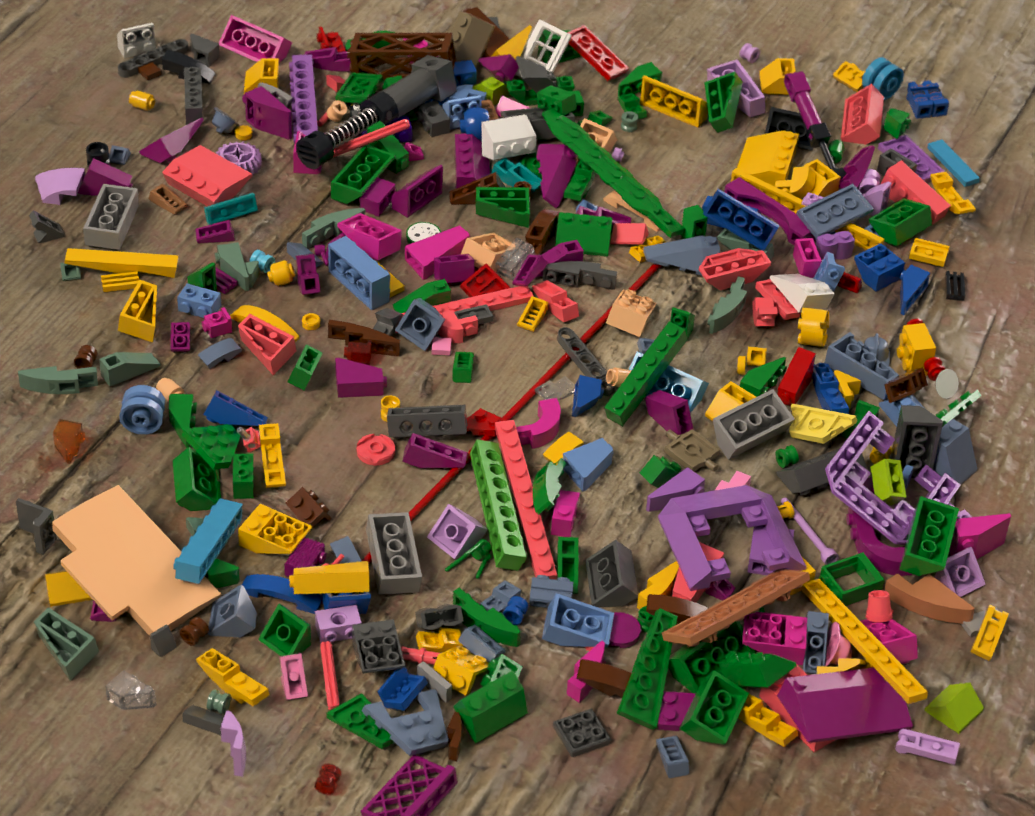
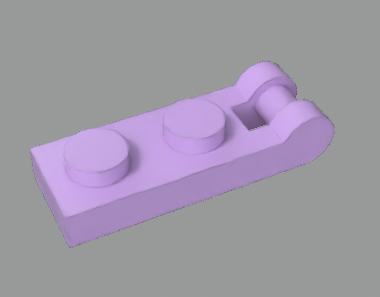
M901 729L899 731V741H897L895 747L898 753L905 754L908 752L955 765L960 743L908 729Z

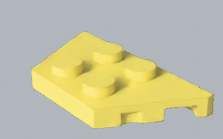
M792 404V416L795 420L789 427V433L792 438L825 444L856 424L857 418L855 415Z

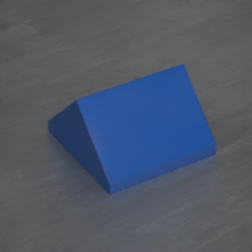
M369 592L321 593L324 610L357 605L359 614H366L371 600Z

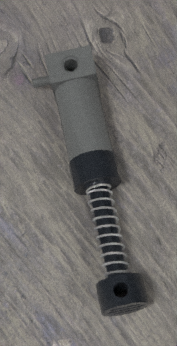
M427 55L411 65V74L361 102L358 115H354L353 118H349L348 121H344L343 124H339V127L336 126L334 130L331 129L325 134L315 130L297 141L296 152L299 159L307 168L316 169L333 158L335 148H338L359 133L366 131L368 127L376 122L381 121L385 126H388L430 99L442 101L456 93L457 88L452 61Z

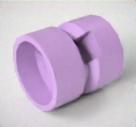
M867 169L864 178L858 186V190L862 195L866 194L871 188L880 185L879 173L874 169Z

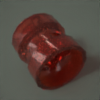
M323 764L319 770V777H317L314 784L315 789L325 795L334 794L337 788L336 782L340 780L342 775L340 768L333 764Z

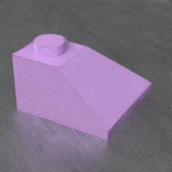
M448 504L427 538L453 559L457 560L482 539L488 529L475 518Z

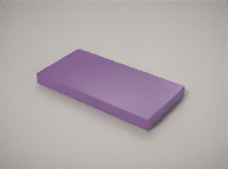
M907 135L878 144V149L882 153L891 148L917 164L916 174L926 183L932 182L930 174L945 172Z

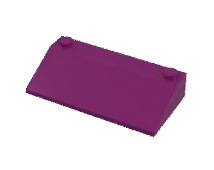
M874 667L787 677L777 695L808 743L896 732L901 729L911 730L913 727L906 701Z

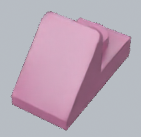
M298 653L279 657L282 672L281 681L286 700L308 696L302 654Z

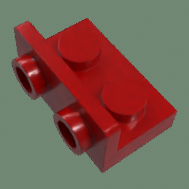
M319 27V33L316 34L317 42L320 43V49L336 47L338 52L346 51L338 32L325 34L323 27Z

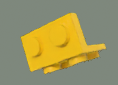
M457 646L438 654L433 669L452 685V689L468 695L476 675L487 671L489 663L486 662L484 657L469 653L467 648Z

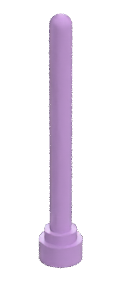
M782 498V499H781L782 505H783L784 502L789 501V500H788L787 498ZM793 506V519L821 552V560L824 564L827 565L838 561L839 555L835 550L825 546Z

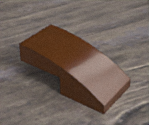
M456 711L453 713L447 730V737L450 742L448 760L457 762L460 753L462 731L460 715Z

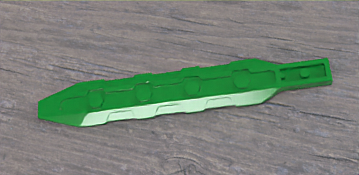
M553 109L542 112V116L552 134L575 152L584 164L591 167L600 176V179L622 196V199L631 208L647 216L669 238L684 233L685 228L662 208L659 199L648 188L641 185L626 168L614 160L607 150L600 147L580 125Z

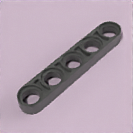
M177 39L124 61L118 65V74L121 77L128 78L138 74V68L151 62L156 66L162 64V57L167 49L185 54L188 52V41Z
M567 327L559 329L557 335L558 343L582 373L587 377L602 380L601 387L603 384L611 387L609 389L604 388L603 396L613 394L615 387L606 382V370L576 333ZM565 334L570 336V338L566 339L563 338L561 335ZM578 347L580 350L574 351L571 348ZM587 359L590 363H583L581 360ZM592 372H598L600 376H594Z

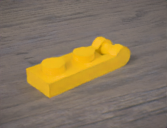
M989 605L970 651L988 661L993 656L1009 615L1005 611L1000 612L996 610V607Z

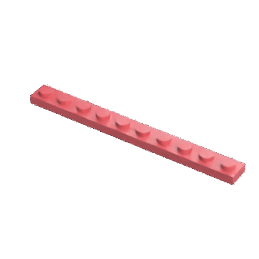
M514 420L495 422V431L535 577L546 575L549 579L557 580V572L540 514L538 515L535 512L533 486Z

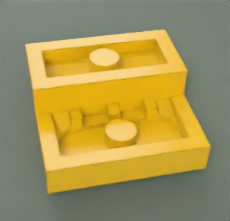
M838 658V667L817 666V674L860 669L866 665V660Z

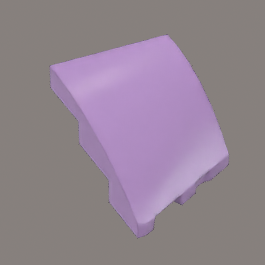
M61 168L36 175L35 181L37 182L42 202L60 205L64 195L77 196L85 176V169Z
M226 711L221 725L222 742L230 743L234 775L243 777L246 764L244 736L236 717L231 711Z

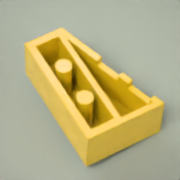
M139 280L120 314L118 331L153 343L157 285Z

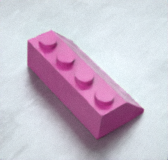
M231 15L219 41V46L255 62L262 58L279 59L280 63L286 58L292 45L291 41Z

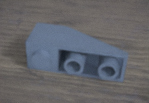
M808 611L806 615L807 633L803 671L805 673L817 674V666L825 667L829 613Z

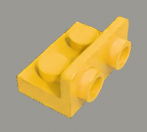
M845 61L833 73V78L855 92H859L864 88L862 86V78L865 71H861L855 64Z

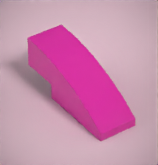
M600 641L580 660L586 659L603 663L605 642ZM580 660L575 663L574 675L567 683V695L578 703L593 688L576 679Z

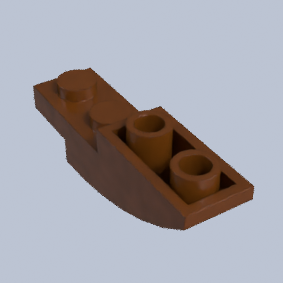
M544 209L536 216L525 236L526 242L520 254L521 260H526L529 254H542L547 240H551L557 226L559 211Z

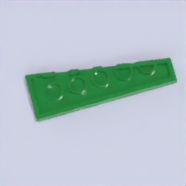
M661 608L655 611L617 710L618 715L651 730L657 728L673 642L664 641L662 633L674 627L678 617Z

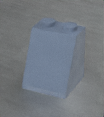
M951 419L942 427L933 470L941 477L944 473L948 474L961 485L977 471V464L969 428L955 419Z

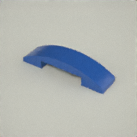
M265 574L247 575L242 583L249 596L258 598L260 594H265L296 603L298 610L312 614L319 610L323 602L320 594H294V588H290L289 579Z

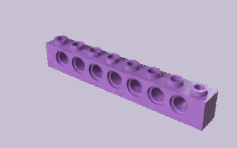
M292 55V62H289L291 97H293L291 103L294 144L299 130L306 136L315 130L318 131L312 55Z

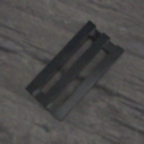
M946 271V299L964 301V273L960 272V275H957V272L950 274V271ZM950 279H953L954 295H951ZM957 280L960 283V296H958Z

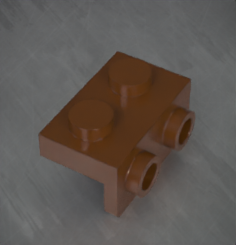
M304 487L300 488L285 503L300 521L311 525L312 528L324 517L329 521L332 519L328 514L329 508L323 502L319 504L317 501L319 497L312 490L308 492Z

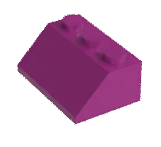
M440 164L427 170L392 194V209L408 218L441 195L443 166Z

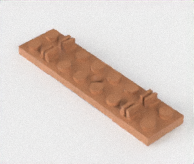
M778 569L696 616H692L662 633L663 640L673 642V644H685L688 647L698 645L701 640L702 642L712 643L717 640V631L727 629L731 623L743 620L744 616L759 611V608L764 605L772 604L775 599L784 602L790 599L791 590L802 587L805 582L810 580L809 572Z

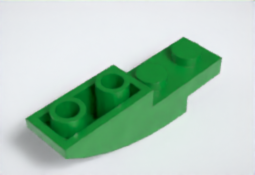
M581 160L575 168L573 178L564 191L565 198L581 201L582 198L586 197L593 183L596 172Z
M562 458L554 464L551 461L548 462L535 476L533 482V503L535 512L538 515L544 510L546 512L554 506V501L560 496L558 492L562 485L559 483V478L564 474L565 471L563 469L567 464Z
M460 587L453 591V605L461 606L462 623L467 627L478 626L497 643L513 647L520 646V629L509 622L502 613H499L495 608L486 611L484 606L479 605L472 599L469 593H465Z

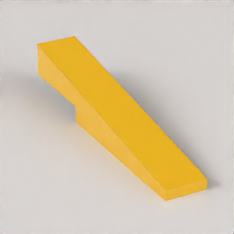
M67 248L64 264L114 273L139 271L175 278L178 255Z

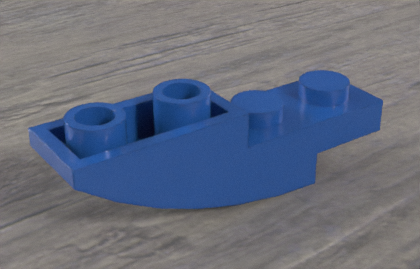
M815 364L812 381L822 409L849 414V407L838 389L839 382L829 364Z

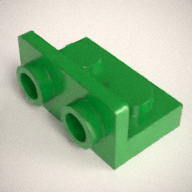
M501 653L496 660L493 658L489 662L487 667L489 672L483 677L480 685L484 687L512 670L518 678L523 666Z

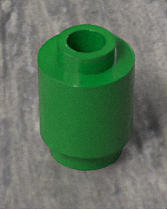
M833 140L828 145V150L834 164L841 161L845 150L844 144L840 140Z

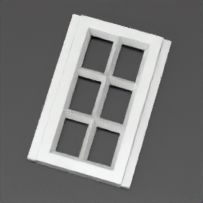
M539 20L520 57L544 66L549 72H554L572 35ZM544 29L551 32L546 44L538 41ZM554 34L561 37L555 49L548 46ZM536 44L544 47L538 59L531 57ZM546 49L553 52L548 64L540 61ZM518 69L515 75L522 78L520 69Z

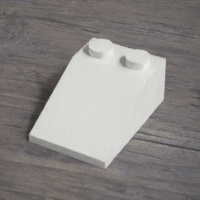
M800 274L770 276L771 281L799 313L802 312L803 307L827 310L834 296V292L828 284Z

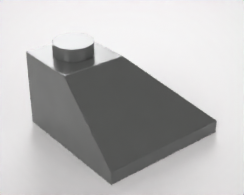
M520 56L516 57L523 80L536 93L550 85L557 87L555 82L556 76L552 71L549 72L544 66Z

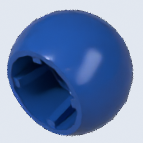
M473 107L464 112V119H460L461 134H473L482 142V122L489 121L488 110L481 107Z

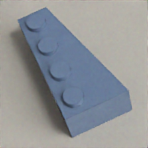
M849 332L828 346L825 364L828 363L832 370H839L861 381L860 386L883 400L888 398L884 384L898 377L899 374L884 361L876 359L877 355L873 351L868 352L864 348L865 344L861 341L857 342L854 339V335Z

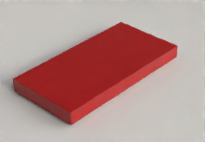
M585 25L567 32L572 35L568 43L607 81L628 72L629 67Z

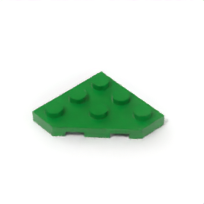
M230 424L183 429L181 435L213 470L230 467L233 454L241 437Z

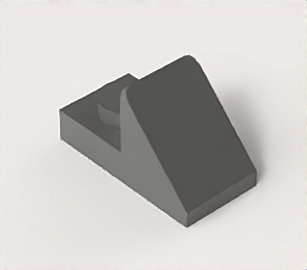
M34 210L29 215L32 226L36 229L34 235L38 243L65 236L61 225Z
M389 308L380 310L375 313L377 322L373 329L392 336L403 314Z

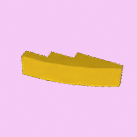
M750 694L748 695L738 717L741 721L783 747L798 736L797 728L782 722L780 714L763 707V700Z

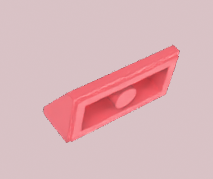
M615 223L610 244H643L649 235L646 224Z

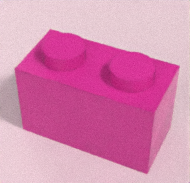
M813 238L795 239L793 258L800 275L814 278L822 262Z

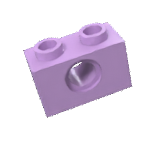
M357 605L315 611V625L320 644L323 641L334 642L352 639V625L362 624Z

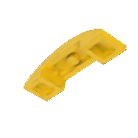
M947 172L930 174L935 191L951 205L949 208L951 212L955 214L975 212L976 208L969 199L963 200L954 189L953 179Z
M242 305L230 315L231 319L241 323L251 314L294 336L295 342L299 340V335L286 322L262 308Z
M279 423L259 425L266 488L286 486Z

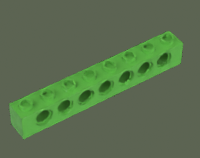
M477 439L470 451V457L497 568L519 571L522 564L526 561L527 553L524 550L523 537L520 533V524L517 521L516 508L513 505V496L510 493L509 480L506 477L502 453L498 443Z

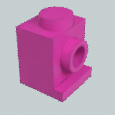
M223 307L219 312L205 315L202 327L211 338L231 333L232 320L225 307Z

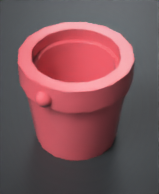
M875 590L869 593L865 616L867 620L887 622L893 618L890 595L887 591Z

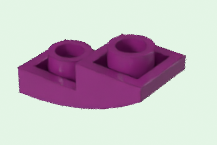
M190 322L171 323V352L190 351Z

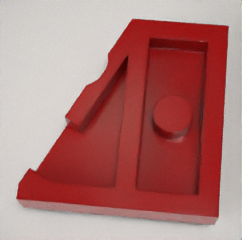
M485 263L460 285V288L469 297L509 289L510 286Z
M480 408L467 418V431H472V435L497 436L495 422L508 420Z

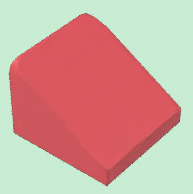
M326 76V84L336 92L345 83V80L340 76Z

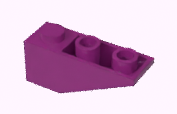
M578 240L558 244L542 254L548 264L565 261H583L584 250ZM543 270L536 277L543 276Z

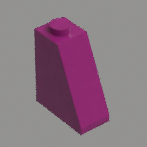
M93 158L78 193L98 196L103 184L132 188L133 184L130 183L132 175Z
M335 358L338 398L383 396L384 388H387V377L383 376L382 368Z
M661 390L645 397L648 415L666 431L671 429L677 435H681L693 429L688 400Z

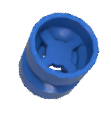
M513 596L510 598L508 606L502 614L513 625H519L524 617L523 615L529 608V604L524 598Z

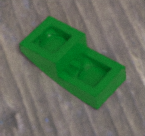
M630 93L618 96V101L624 112H635L638 115V119L647 117V111L640 106V99L635 94Z
M598 110L590 112L587 120L606 126L612 120V117ZM583 120L578 121L577 124L581 125Z

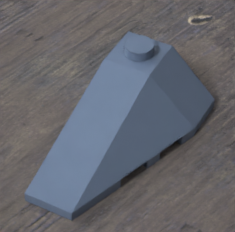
M697 236L646 246L643 248L647 262L666 267L670 265L680 267L679 270L696 271L697 275L702 276L699 266L706 256L720 253V247L716 237Z

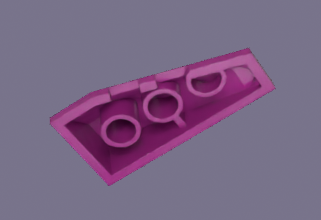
M201 117L158 139L140 150L139 153L159 163L165 160L170 162L176 159V154L183 150L204 119Z
M540 144L536 157L537 161L540 162L538 170L542 174L543 179L540 182L542 196L545 201L557 208L576 166L577 154L565 144Z

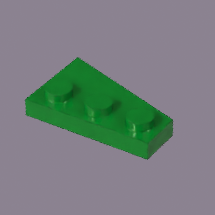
M362 693L326 713L327 719L380 749H384L394 743L390 738L391 734L384 728L380 729L376 726V721L370 715L366 716L363 714L362 709L364 705L372 703Z

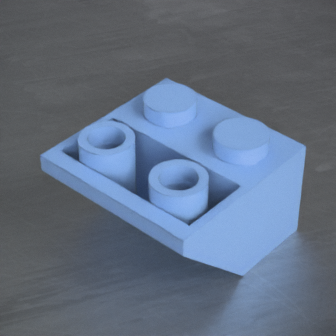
M481 95L449 100L442 104V109L450 118V129L460 128V119H464V112L473 107H481Z

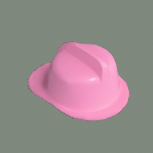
M833 622L827 632L825 666L829 664L838 665V658L851 659L852 657L851 643L840 634V627L837 622Z

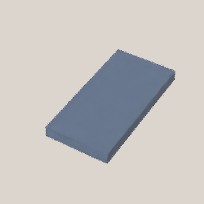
M851 184L799 209L796 214L817 239L821 235L830 234L872 213L874 208L856 186Z

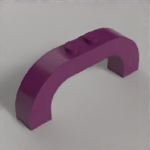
M872 477L867 478L863 485L874 493ZM849 507L846 521L847 525L851 527V540H854L858 554L864 552L874 567L882 573L896 575L898 573L900 576L912 575L911 573L899 570L905 547H890L881 543L875 536L873 526Z

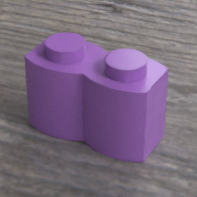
M841 231L834 235L824 234L817 237L816 248L821 261L826 252L833 253L834 259L850 258L853 253L855 239L848 231Z

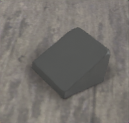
M167 624L150 634L151 649L158 656L162 657L176 648V642Z

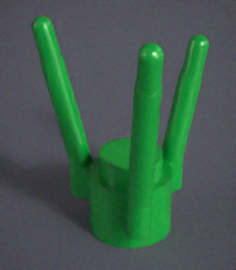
M480 539L471 549L446 567L445 571L448 572L472 554L477 560L483 559L476 575L477 579L480 578L487 561L491 558L489 554L492 550L490 543L485 539Z

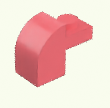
M755 297L752 302L754 325L756 327L775 326L774 319L777 316V307H774L773 297Z
M453 310L440 313L445 319L438 331L441 338H451V343H463V337L478 334V319L476 315L458 319Z

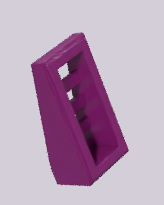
M230 220L195 229L197 243L229 242L235 240L234 229Z
M529 254L512 284L514 286H527L547 266L548 262L542 255Z

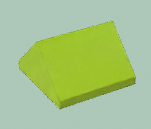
M971 683L949 685L925 707L924 711L959 734L984 710V707Z

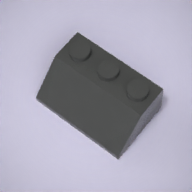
M614 540L585 560L592 606L621 607L638 597L632 551L623 544Z

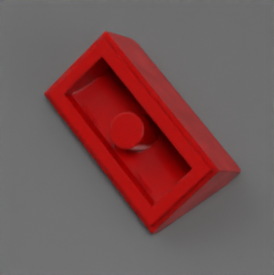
M844 272L837 286L858 293L862 288L861 278Z

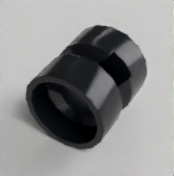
M93 142L87 145L86 157L88 168L93 158L110 166L107 144Z

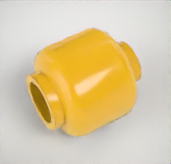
M286 260L271 264L270 271L267 272L269 281H274L276 286L289 284L293 281V277H296L292 263H288Z

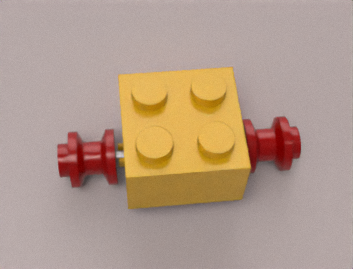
M918 318L912 319L906 325H903L902 333L899 335L900 344L897 347V356L902 361L904 371L910 372L923 367L925 376H928L932 381H936L939 373L945 370V367L942 366L941 359L935 357L936 346L925 323Z

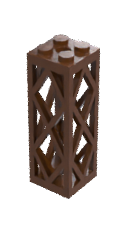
M355 33L354 38L351 39V47L347 51V57L351 62V73H362L364 71L369 74L383 75V79L400 75L402 78L406 77L409 74L397 73L403 71L411 73V65L427 55L452 61L453 69L456 62L453 33ZM381 40L391 43V45L378 49L372 47ZM423 40L433 43V45L421 49L414 47ZM397 55H411L410 57H395ZM386 63L392 65V67L383 72L373 69Z

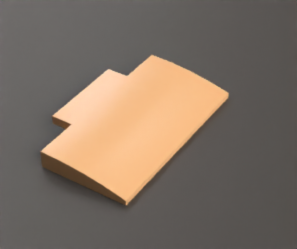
M119 485L87 500L52 521L54 533L72 551L71 554L60 560L62 567L112 621L127 611L150 636V634L166 624L172 631L221 597V593L205 576L199 584L175 578L176 570L173 569L176 557L179 558L181 555V551Z

